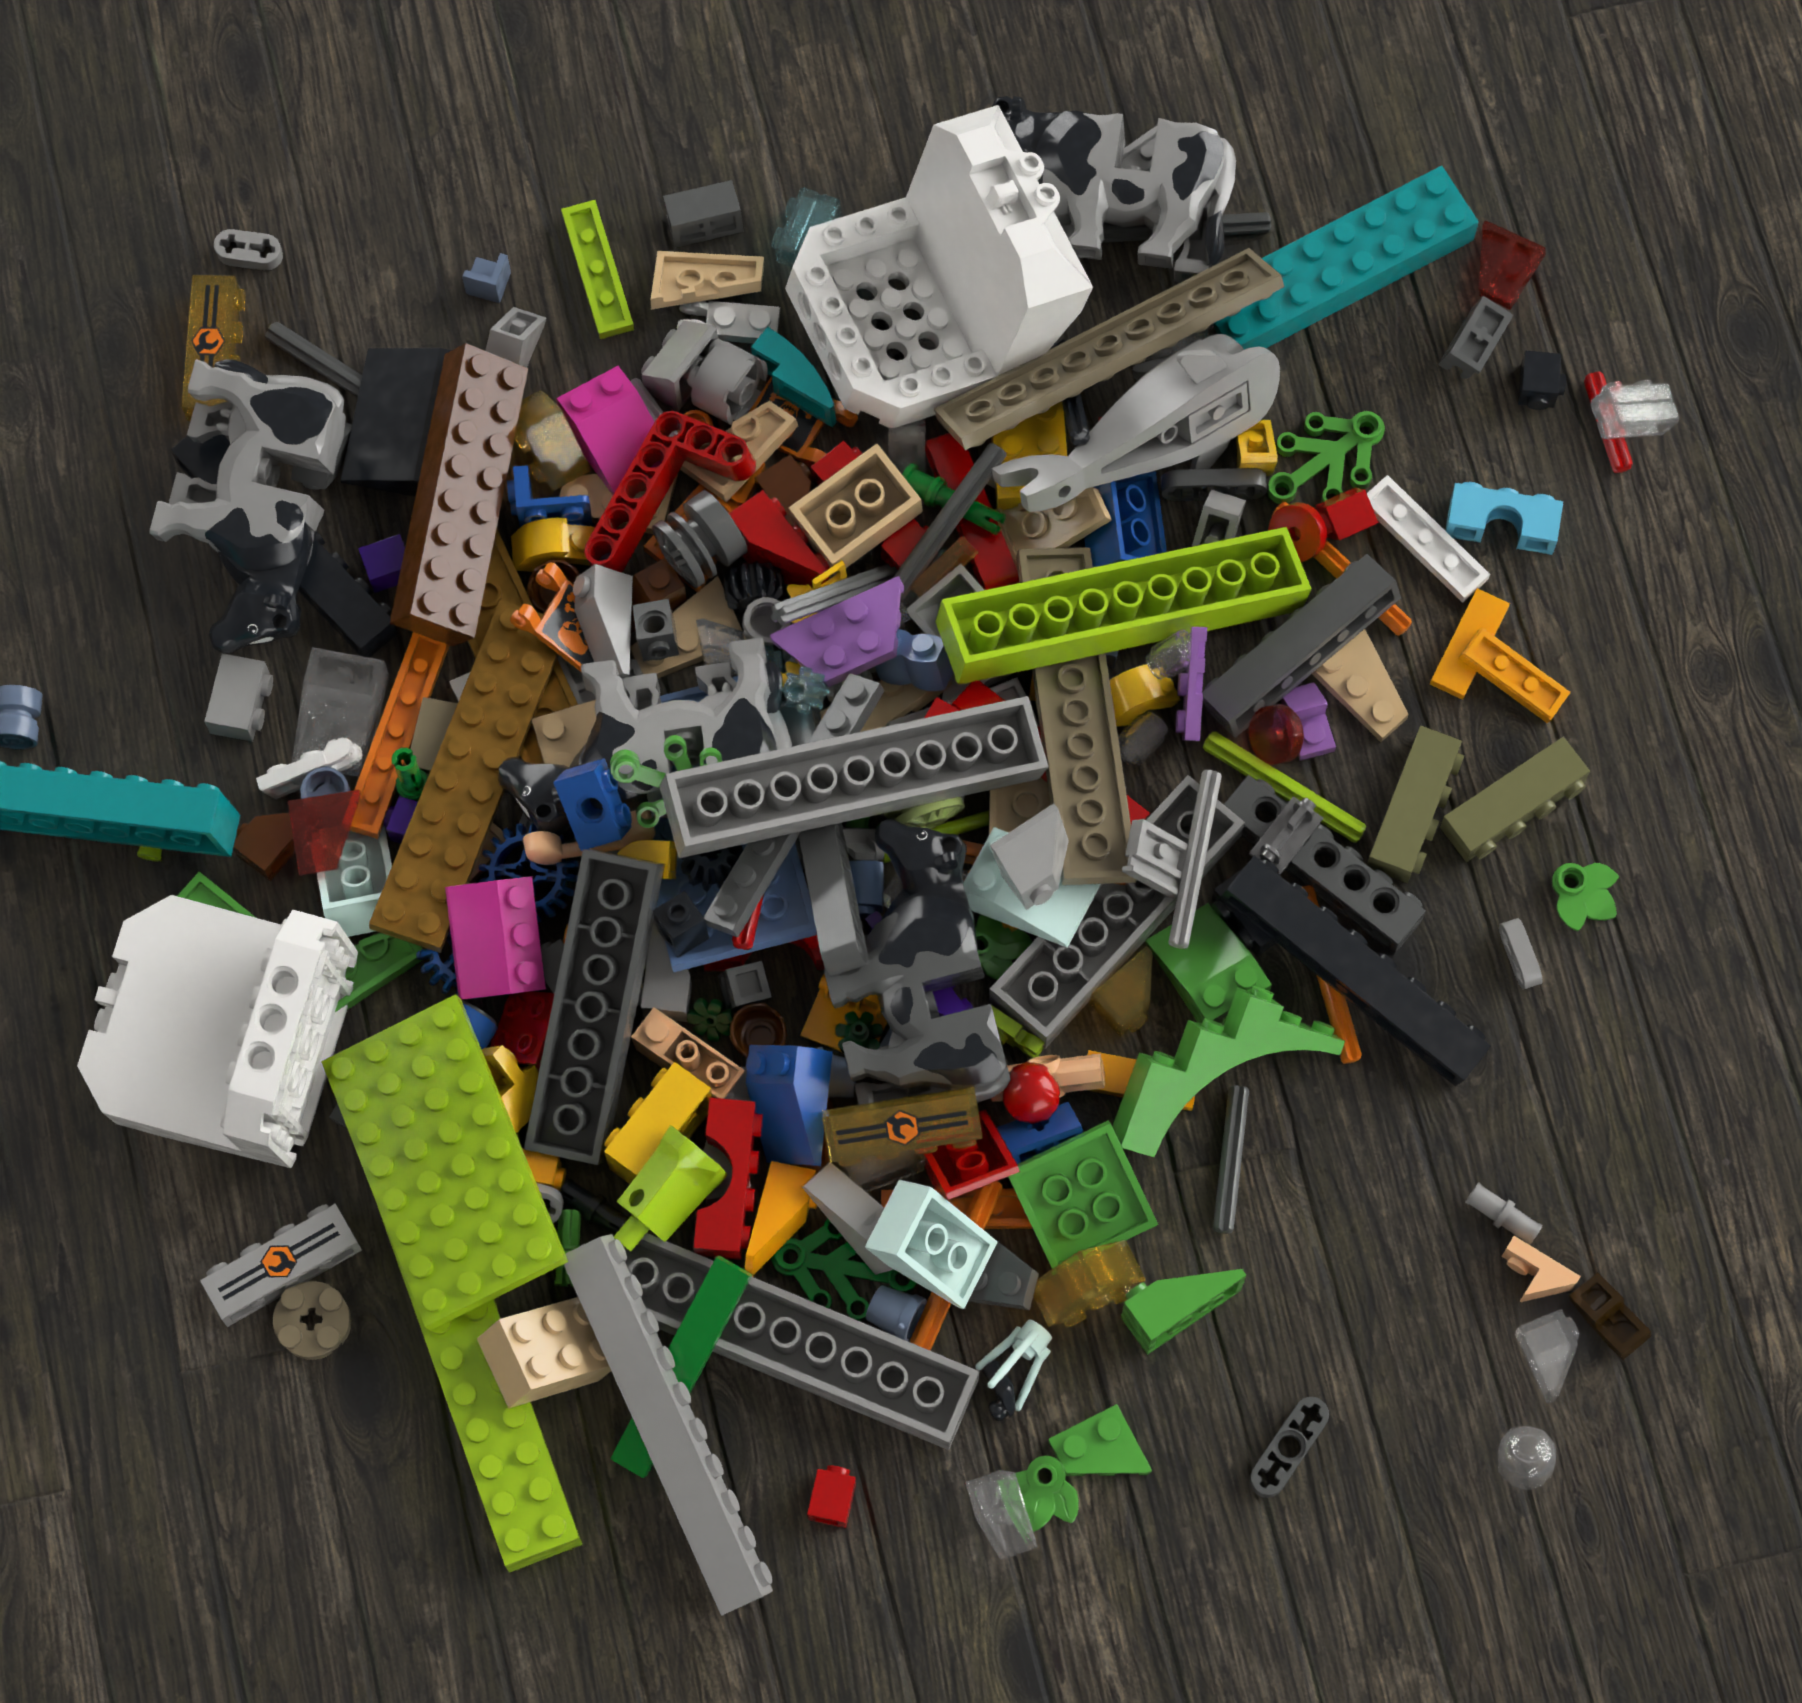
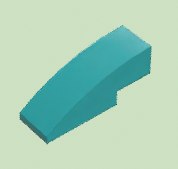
M767 327L751 346L752 355L766 362L767 374L772 376L774 393L833 427L836 424L834 402L817 370L786 338Z

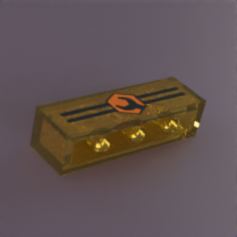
M192 275L182 409L187 421H191L196 402L210 407L228 402L224 399L196 400L188 393V385L196 359L207 363L212 368H214L217 361L225 359L240 361V356L236 355V343H242L243 325L242 322H238L239 311L245 310L246 298L245 290L239 288L235 276Z
M975 1086L823 1110L822 1116L830 1163L839 1162V1166L856 1165L862 1162L861 1158L877 1156V1160L894 1159L900 1156L899 1152L915 1150V1154L932 1153L938 1150L937 1146L953 1144V1148H966L975 1145V1140L983 1139Z

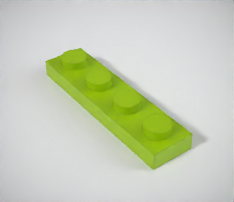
M592 200L562 208V217L599 338L604 339L633 331L634 324L596 201Z

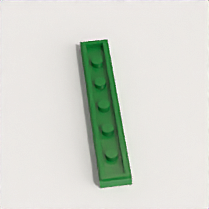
M721 1256L715 1258L668 1348L675 1361V1367L672 1369L678 1382L685 1384L689 1393H691L753 1275ZM631 1418L610 1459L641 1478H645L653 1463L635 1422Z

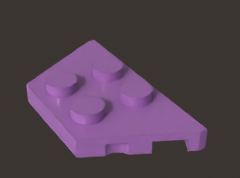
M899 576L772 633L770 638L776 647L783 649L806 670H810L817 679L826 686L831 687L846 680L849 673L857 675L897 657L898 639L896 633L901 621L899 606L901 593H904L903 582Z

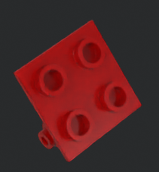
M529 991L509 994L504 1005L498 1030L492 1038L491 1047L503 1045L504 1048L510 1050L515 1055L518 1063L530 1064V1066L535 1065L539 1072L555 993Z

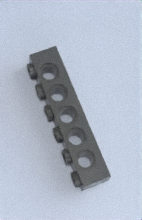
M1248 775L1224 805L1245 822L1241 837L1255 846L1274 822V820L1267 823L1262 822L1255 814L1259 811H1268L1276 819L1289 801L1285 803L1277 797L1275 790L1262 779L1256 781ZM1319 824L1284 870L1305 886L1311 885L1315 890V894L1395 954L1423 920L1426 910L1422 908L1421 901L1409 892L1402 893L1392 885L1393 881L1386 873L1379 869L1372 870L1363 863L1362 856L1356 850L1349 846L1342 847L1333 840V834L1326 827ZM1321 855L1327 856L1332 860L1333 865L1328 868L1320 867L1315 863L1314 858ZM1355 878L1361 882L1363 888L1357 891L1350 890L1345 886L1344 880ZM1385 901L1390 904L1392 911L1380 913L1374 908L1373 903Z

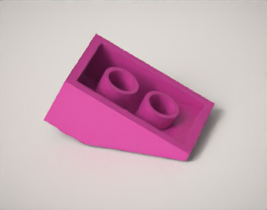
M619 366L556 398L560 425L612 495H614L654 424V420L638 391ZM663 460L655 462L651 468L659 466Z

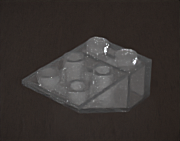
M312 647L303 681L292 763L300 760L301 755L313 750L324 751L328 741L344 737L361 747L363 756L359 761L360 763L353 764L352 767L341 771V773L360 776L375 736L389 679V673L384 660Z

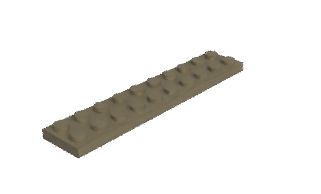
M1248 248L1048 350L1046 354L1015 367L934 408L937 420L965 450L980 446L988 438L1002 431L1015 428L1025 419L1048 411L1051 406L1066 398L1079 395L1084 389L1100 381L1112 378L1115 373L1131 365L1142 363L1148 356L1162 349L1175 346L1178 341L1193 333L1206 330L1211 324L1227 316L1239 313L1242 308L1258 300L1267 299L1273 292L1285 287L1281 274L1253 250Z
M1090 548L1018 549L1016 555L1019 583L1093 568ZM1106 653L1032 669L1041 740L1049 766L1046 769L1050 805L1054 803L1057 806L1069 840L1061 874L1062 885L1136 883V879L1122 872V867L1127 866L1128 857L1125 856L1131 822Z

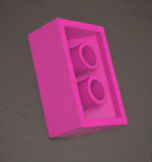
M532 876L445 887L457 989L461 1000L546 989Z

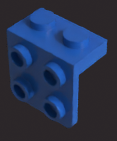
M528 465L513 467L514 480H507L508 498L512 516H518L520 527L529 522L545 518H567V524L593 527L589 496L578 495L533 499Z

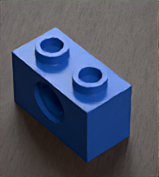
M605 758L566 769L553 782L580 851L621 840L631 829L632 816L627 804L621 801L617 790L618 781L613 778ZM590 798L597 799L602 804L603 809L595 808L591 804Z

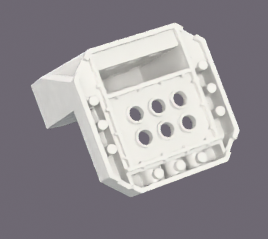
M999 105L934 124L907 196L810 227L792 267L785 290L844 408L858 415L862 411L880 419L879 424L891 429L935 415L934 408L1015 367L1046 354L1082 312L1093 289L1084 268L1054 213L1060 202L1059 192L1050 183L1039 184L1038 180L1044 171V164L1041 158L1035 153L1022 151ZM899 279L905 284L906 289L896 290L889 285L888 281ZM867 289L872 292L874 299L869 301L861 299L856 291ZM914 309L919 312L921 319H909L904 315L903 310ZM882 319L888 323L889 329L884 331L876 329L871 321ZM923 338L930 339L935 343L936 349H924L920 346L918 340ZM888 349H898L903 353L904 359L900 361L891 359L886 351Z
M170 895L123 921L112 955L119 963L117 972L111 973L106 988L98 987L95 1001L106 1007L105 1009L101 1008L97 1013L94 1030L96 1031L88 1030L77 1067L101 1112L115 1124L181 1142L292 1168L297 1154L290 1152L294 1144L304 1146L327 1077L321 1061L333 1056L348 1009V1005L335 1012L338 1001L346 995L350 996L353 990L354 982L346 980L345 974L347 966L355 967L358 951L337 921L292 910L289 917L284 919L281 925Z

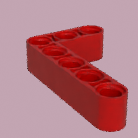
M667 411L659 415L585 545L584 553L590 565L597 564L619 572L625 569L684 461L734 481H744L750 478L755 472L756 460L745 441L738 436L679 412ZM680 430L677 435L668 437L673 431ZM711 443L707 448L699 450L703 444ZM742 455L738 461L730 462L735 456ZM663 460L659 466L651 468L655 462ZM646 491L643 496L634 499L636 494ZM628 522L624 528L616 530L620 524ZM611 553L607 559L599 561L602 555Z

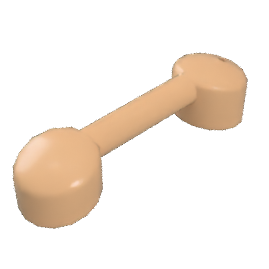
M636 810L631 812L632 827L621 840L590 849L608 852L620 850L635 841L653 840L656 833L654 826L651 828L642 827L637 821ZM644 811L641 814V817L644 819H651V811ZM532 832L523 838L526 856L531 862L536 864L553 865L561 862L562 859L582 856L583 851H580L577 842L562 844L561 838L551 832Z

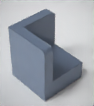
M500 253L497 263L476 257L471 271L465 270L462 276L466 294L500 303L511 274L508 255Z

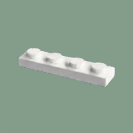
M1388 475L1367 493L1377 520L1462 603L1489 579L1490 573Z

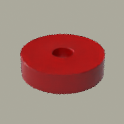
M1301 502L1291 503L1277 510L1272 516L1268 531L1287 527L1301 562L1315 557L1324 548L1327 540V528L1323 517L1314 507ZM1295 527L1300 530V538L1295 534Z

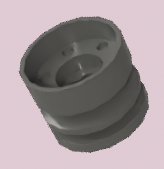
M706 490L701 491L683 504L687 522L677 513L671 512L667 515L668 524L661 520L652 526L654 536L665 559L694 588H698L705 583L703 574L709 578L717 575V569L712 557L724 566H729L748 553L746 542L737 525L720 502Z

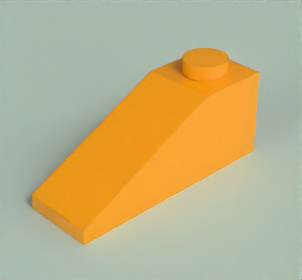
M771 1161L746 1253L745 1270L754 1275L806 1223L809 1208H817L815 1202L802 1188L816 1175V1170Z

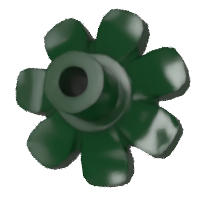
M699 998L694 1003V1009L688 1011L686 1018L688 1023L694 1024L693 1031L695 1033L703 1035L707 1032V1039L709 1041L718 1042L721 1034L725 1036L730 1035V1025L734 1013L731 1009H725L724 1003L718 999H712L710 1004H708L705 999Z
M851 1011L845 1014L846 1025L837 1024L835 1035L843 1038L838 1042V1048L841 1052L844 1053L842 1043L852 1041L868 1049L878 1050L880 1048V1042L875 1038L883 1035V1028L879 1023L872 1025L874 1021L873 1014L865 1011L858 1018L857 1014Z

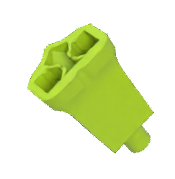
M670 1125L656 1151L617 1201L631 1216L614 1235V1238L618 1239L630 1252L649 1230L666 1242L701 1202L727 1178L728 1174L691 1140Z

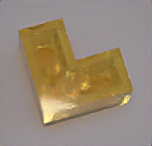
M542 390L524 398L521 403L514 443L517 442L524 453L529 451L534 461L529 464V467L539 484L545 482L554 491L590 472L589 465L562 409Z
M1122 1240L1078 1251L1037 1279L1033 1296L1048 1327L1064 1323L1066 1327H1071L1087 1318L1085 1312L1090 1308L1092 1311L1109 1304L1112 1300L1115 1304L1126 1301L1125 1295L1140 1283L1145 1282L1146 1279L1127 1241Z

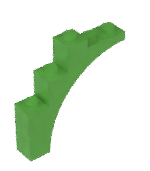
M1252 986L1251 991L1237 988L1224 1025L1203 1018L1202 1024L1188 1020L1175 1058L1159 1051H1154L1153 1056L1139 1052L1112 1127L1123 1149L1155 1157L1163 1137L1183 1107L1202 1088L1224 1072L1248 1060L1282 1051L1311 1050L1340 1055L1345 1041L1334 1034L1335 1028L1331 1025L1316 1020L1313 1021L1312 1026L1301 1023L1302 1018L1293 1013L1283 1011L1284 1007L1272 999L1274 993L1256 986Z

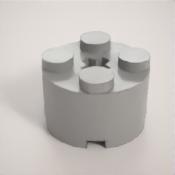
M715 339L711 343L707 356L701 366H695L688 376L687 384L692 387V404L732 425L733 420H737L749 412L760 395L761 391L756 388L760 379L766 381L768 372L766 362L727 341Z

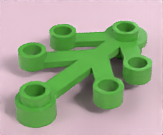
M1370 411L1360 412L1352 419L1327 417L1320 412H1312L1307 415L1304 429L1308 435L1317 437L1325 431L1346 435L1338 441L1297 437L1291 432H1284L1278 437L1276 450L1284 457L1293 456L1296 452L1317 454V456L1292 474L1286 472L1274 474L1268 484L1267 492L1269 498L1277 504L1283 502L1290 503L1296 496L1297 488L1329 466L1327 487L1324 489L1321 502L1328 500L1326 497L1328 494L1339 495L1343 493L1341 487L1345 454L1356 446V467L1351 471L1350 484L1352 487L1366 489L1370 485L1372 472L1369 467L1372 446L1379 443L1383 438L1385 426L1382 419ZM1317 420L1322 426L1320 428H1312L1309 422ZM1364 426L1369 427L1372 433L1369 435L1363 434L1360 428ZM1288 440L1294 446L1287 449L1281 445V442ZM1362 473L1366 475L1367 480L1360 482L1354 476ZM1279 487H1284L1288 490V494L1284 496L1278 495L1275 490Z
M678 735L669 736L663 744L666 758L674 762L677 771L693 768L687 755L685 740ZM672 744L682 746V749L677 753H672L668 750ZM712 747L705 748L699 755L700 766L707 765L704 763V759L708 756L716 757V763L722 762L721 753ZM631 750L617 751L610 760L611 774L620 783H631L637 780L660 788V784L666 774L641 765L638 755ZM623 765H629L633 768L629 774L619 772V768ZM663 798L653 803H641L636 810L637 821L645 828L655 826L659 821V817L667 814ZM646 810L655 813L651 819L641 817V814Z

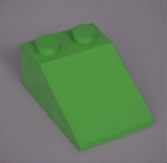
M1209 903L1195 911L1190 941L1186 949H1179L1169 945L1168 941L1172 925L1145 940L1147 947L1198 1023L1202 1024L1203 1018L1224 1024L1237 988L1251 991L1252 986H1256L1268 991L1271 990V982L1251 952Z
M1243 1269L1156 1280L1149 1286L1142 1282L1125 1295L1127 1300L1123 1303L1121 1319L1148 1355L1242 1290L1246 1274Z

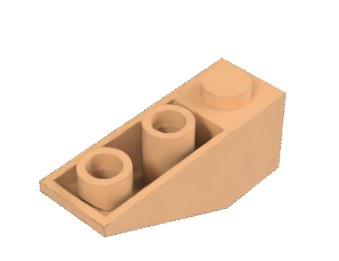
M653 1007L631 1036L635 1049L661 1068L669 1069L675 1061L708 1085L712 1090V1096L715 1098L725 1099L745 1073L744 1069L655 1007Z

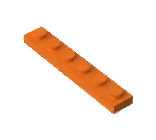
M413 632L342 822L343 829L375 839L379 838L384 825L385 815L391 806L397 790L396 779L398 776L395 766L392 764L393 753L400 748H411L423 697H431L450 645ZM401 760L402 766H405L404 760Z

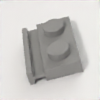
M1144 819L1132 820L1125 856L1128 857L1127 866L1122 867V872L1169 898H1177L1188 844Z

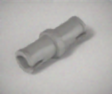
M1479 1182L1465 1201L1466 1204H1470L1492 1219L1494 1226L1497 1228L1504 1227L1529 1245L1543 1226L1516 1209L1513 1201L1510 1199L1507 1202L1483 1187Z

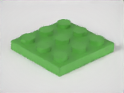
M1109 1120L1017 1164L1020 1172L1008 1176L1055 1275L1159 1225Z

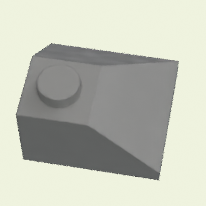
M1054 803L990 845L1002 878L1026 910L1033 905L1045 903L1059 887L1069 840L1059 810Z

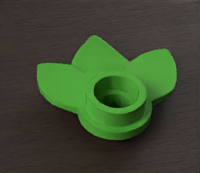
M1566 863L1558 867L1552 877V887L1559 896L1556 908L1562 921L1569 928L1579 931L1584 925L1586 917L1597 921L1615 918L1617 915L1615 902L1607 889L1617 881L1619 875L1610 867L1601 863H1593L1585 867L1574 863ZM1573 878L1577 886L1574 888L1567 887L1564 884V879Z
M981 914L978 917L975 926L976 939L984 943V950H978L981 966L987 976L998 980L1013 964L1012 960L1018 959L1033 941L1023 930L1017 929L1011 932L1009 928H1004L1000 921Z
M1044 1455L1034 1459L1027 1470L1016 1472L1010 1476L1004 1487L1003 1500L1011 1503H1020V1519L1029 1532H1035L1042 1528L1052 1518L1053 1514L1066 1522L1073 1523L1079 1509L1077 1491L1065 1480L1066 1472L1063 1464L1053 1456ZM1042 1468H1047L1052 1473V1480L1049 1483H1045L1039 1478V1472Z

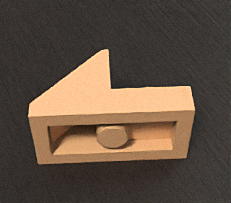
M1516 1236L1512 1238L1501 1256L1508 1260L1507 1265L1521 1275L1529 1273L1534 1276L1520 1302L1572 1291L1581 1277Z

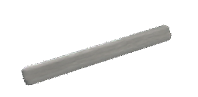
M1203 770L1200 779L1168 941L1170 946L1179 949H1186L1190 941L1222 777L1221 773L1217 771Z

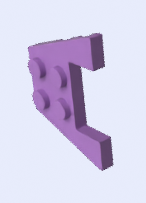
M1191 627V635L1186 636L1184 673L1178 674L1177 696H1183V710L1176 711L1175 733H1182V741H1200L1207 627Z

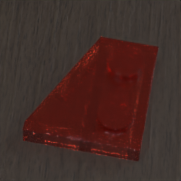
M1485 220L1482 226L1479 296H1485L1494 303L1511 310L1545 257L1546 248Z
M360 790L288 801L300 876L338 870L343 849L352 827L354 814L361 799Z

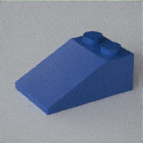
M749 1045L745 1083L750 1101L756 1102L757 1114H763V1127L760 1139L767 1163L775 1161L784 1164L821 1166L833 1051L791 1045Z

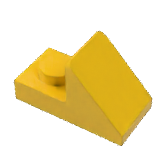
M1261 420L1235 437L1237 468H1257L1263 470L1266 476H1271L1274 473L1278 456L1271 420Z

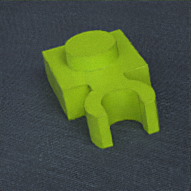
M992 1006L1002 1045L1006 1042L1013 1048L1014 1046L1018 1047L1030 1058L1038 1057L1044 1049L1043 1045L1045 1042L1025 1031L1021 1024Z

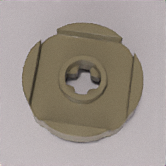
M317 1281L303 1282L294 1287L287 1288L282 1293L281 1299L277 1302L274 1309L273 1329L282 1346L294 1356L306 1360L322 1359L332 1354V1351L337 1349L347 1339L351 1329V1312L342 1295L335 1288ZM309 1311H315L316 1315L323 1319L322 1323L315 1324L314 1330H308L307 1324L302 1323L303 1316H308Z

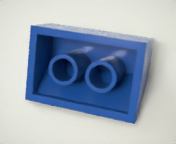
M1155 471L1094 486V488L1099 490L1112 521L1084 537L1085 548H1090L1093 567L1167 552Z

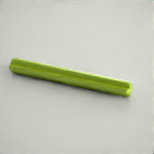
M1212 732L1206 738L1203 749L1245 776L1250 775L1256 781L1258 779L1266 781L1275 790V794L1285 801H1290L1292 797L1299 801H1302L1304 797L1310 799L1316 805L1313 811L1323 817L1321 823L1351 842L1356 843L1363 836L1366 825L1221 734Z

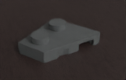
M997 1241L968 1302L1030 1310L1039 1273Z

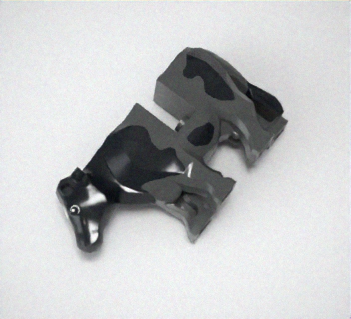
M887 819L876 826L875 842L879 849L885 852L891 859L894 869L903 884V890L892 901L882 920L874 926L870 934L864 935L868 964L834 976H830L826 968L824 969L831 1002L835 1009L843 1007L849 1001L857 1003L865 997L877 995L881 1013L892 1030L889 1045L882 1046L879 1050L864 1048L852 1041L842 1043L849 1074L853 1082L866 1077L886 1082L882 1084L868 1082L854 1084L864 1122L866 1123L874 1119L875 1123L878 1124L885 1123L898 1110L916 1116L927 1108L967 1106L987 1100L1005 1090L1011 1081L991 1004L940 1017L933 991L985 978L977 949L975 920L962 879L967 846L956 834H944L929 828L907 826L894 819Z

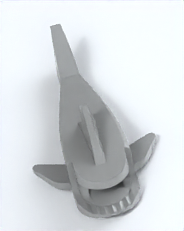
M1216 334L1203 340L1199 339L1167 358L1137 364L1132 369L1133 377L1137 382L1089 432L1090 439L1086 444L1079 443L1069 456L1049 454L1010 460L991 468L993 480L1001 487L1025 486L1020 490L1021 504L1028 512H1036L1058 507L1072 500L1087 488L1152 472L1192 459L1190 469H1210L1226 450L1232 438L1257 424L1269 411L1274 402L1280 380L1278 358L1265 347L1258 346L1244 350L1232 337L1226 334Z

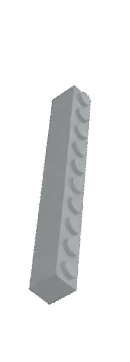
M610 1234L598 1237L565 1253L568 1259V1263L564 1264L565 1269L721 1616L773 1591L770 1585L772 1583L771 1573L767 1565L758 1559L754 1550L756 1547L754 1535L748 1526L743 1525L738 1514L740 1510L739 1502L733 1491L726 1488L722 1479L724 1472L719 1458L715 1454H711L705 1441L707 1439L705 1426L699 1418L694 1417L689 1405L691 1403L690 1393L685 1384L678 1382L672 1369L675 1367L673 1355L666 1346L662 1345L658 1337V1322L653 1313L649 1310L647 1311L641 1299L643 1295L641 1284L634 1275L630 1274L626 1266L627 1255L623 1245Z

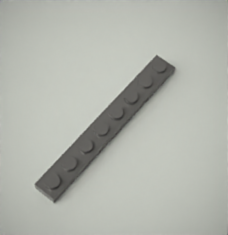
M849 673L808 743L860 732L885 691L881 684ZM800 832L747 843L704 915L708 927L739 937Z

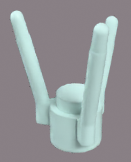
M1029 1319L1022 1328L1017 1326L1004 1341L990 1351L975 1366L977 1370H982L988 1363L996 1359L1013 1344L1014 1352L988 1382V1387L992 1389L1021 1356L1027 1360H1031L1033 1356L1035 1357L1015 1403V1411L1021 1410L1043 1361L1051 1352L1046 1346L1052 1340V1336L1040 1324Z

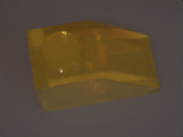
M1148 946L1091 994L1090 1005L1120 1037L1128 1030L1134 1033L1149 1018L1146 1014L1150 1005L1152 951Z

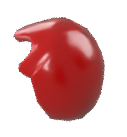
M1025 1062L1013 1067L1009 1072L1011 1081L1002 1094L1004 1105L1010 1115L1018 1121L1036 1124L1049 1119L1058 1108L1060 1088L1058 1082L1049 1072L1048 1067L1033 1062Z

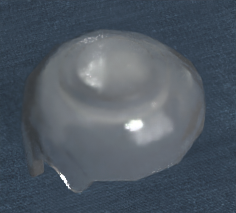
M1523 1425L1514 1427L1505 1433L1498 1446V1470L1508 1483L1513 1487L1530 1490L1541 1487L1552 1476L1556 1465L1557 1452L1554 1441L1544 1430Z

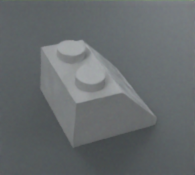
M683 321L677 330H670L663 340V348L656 357H649L641 369L642 383L649 393L679 412L691 397L692 387L687 384L688 376L695 366H701L707 356L711 343L718 339L717 328L710 324Z

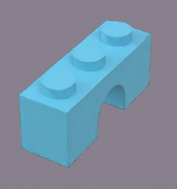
M1475 482L1455 483L1450 499L1445 531L1452 538L1481 542L1486 524L1494 519H1504L1511 522L1518 532L1516 549L1552 555L1558 541L1563 501L1555 500L1552 496L1546 494L1523 495L1511 488L1494 490L1483 488L1482 485Z

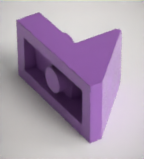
M1314 682L1295 687L1280 701L1299 761L1335 752L1336 745L1325 714L1328 706L1326 699Z

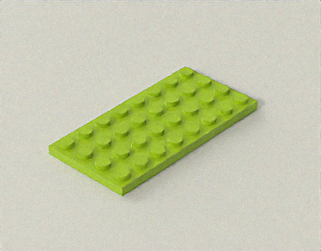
M455 994L321 1061L418 1311L427 1329L432 1330L568 1263L562 1244L459 996Z

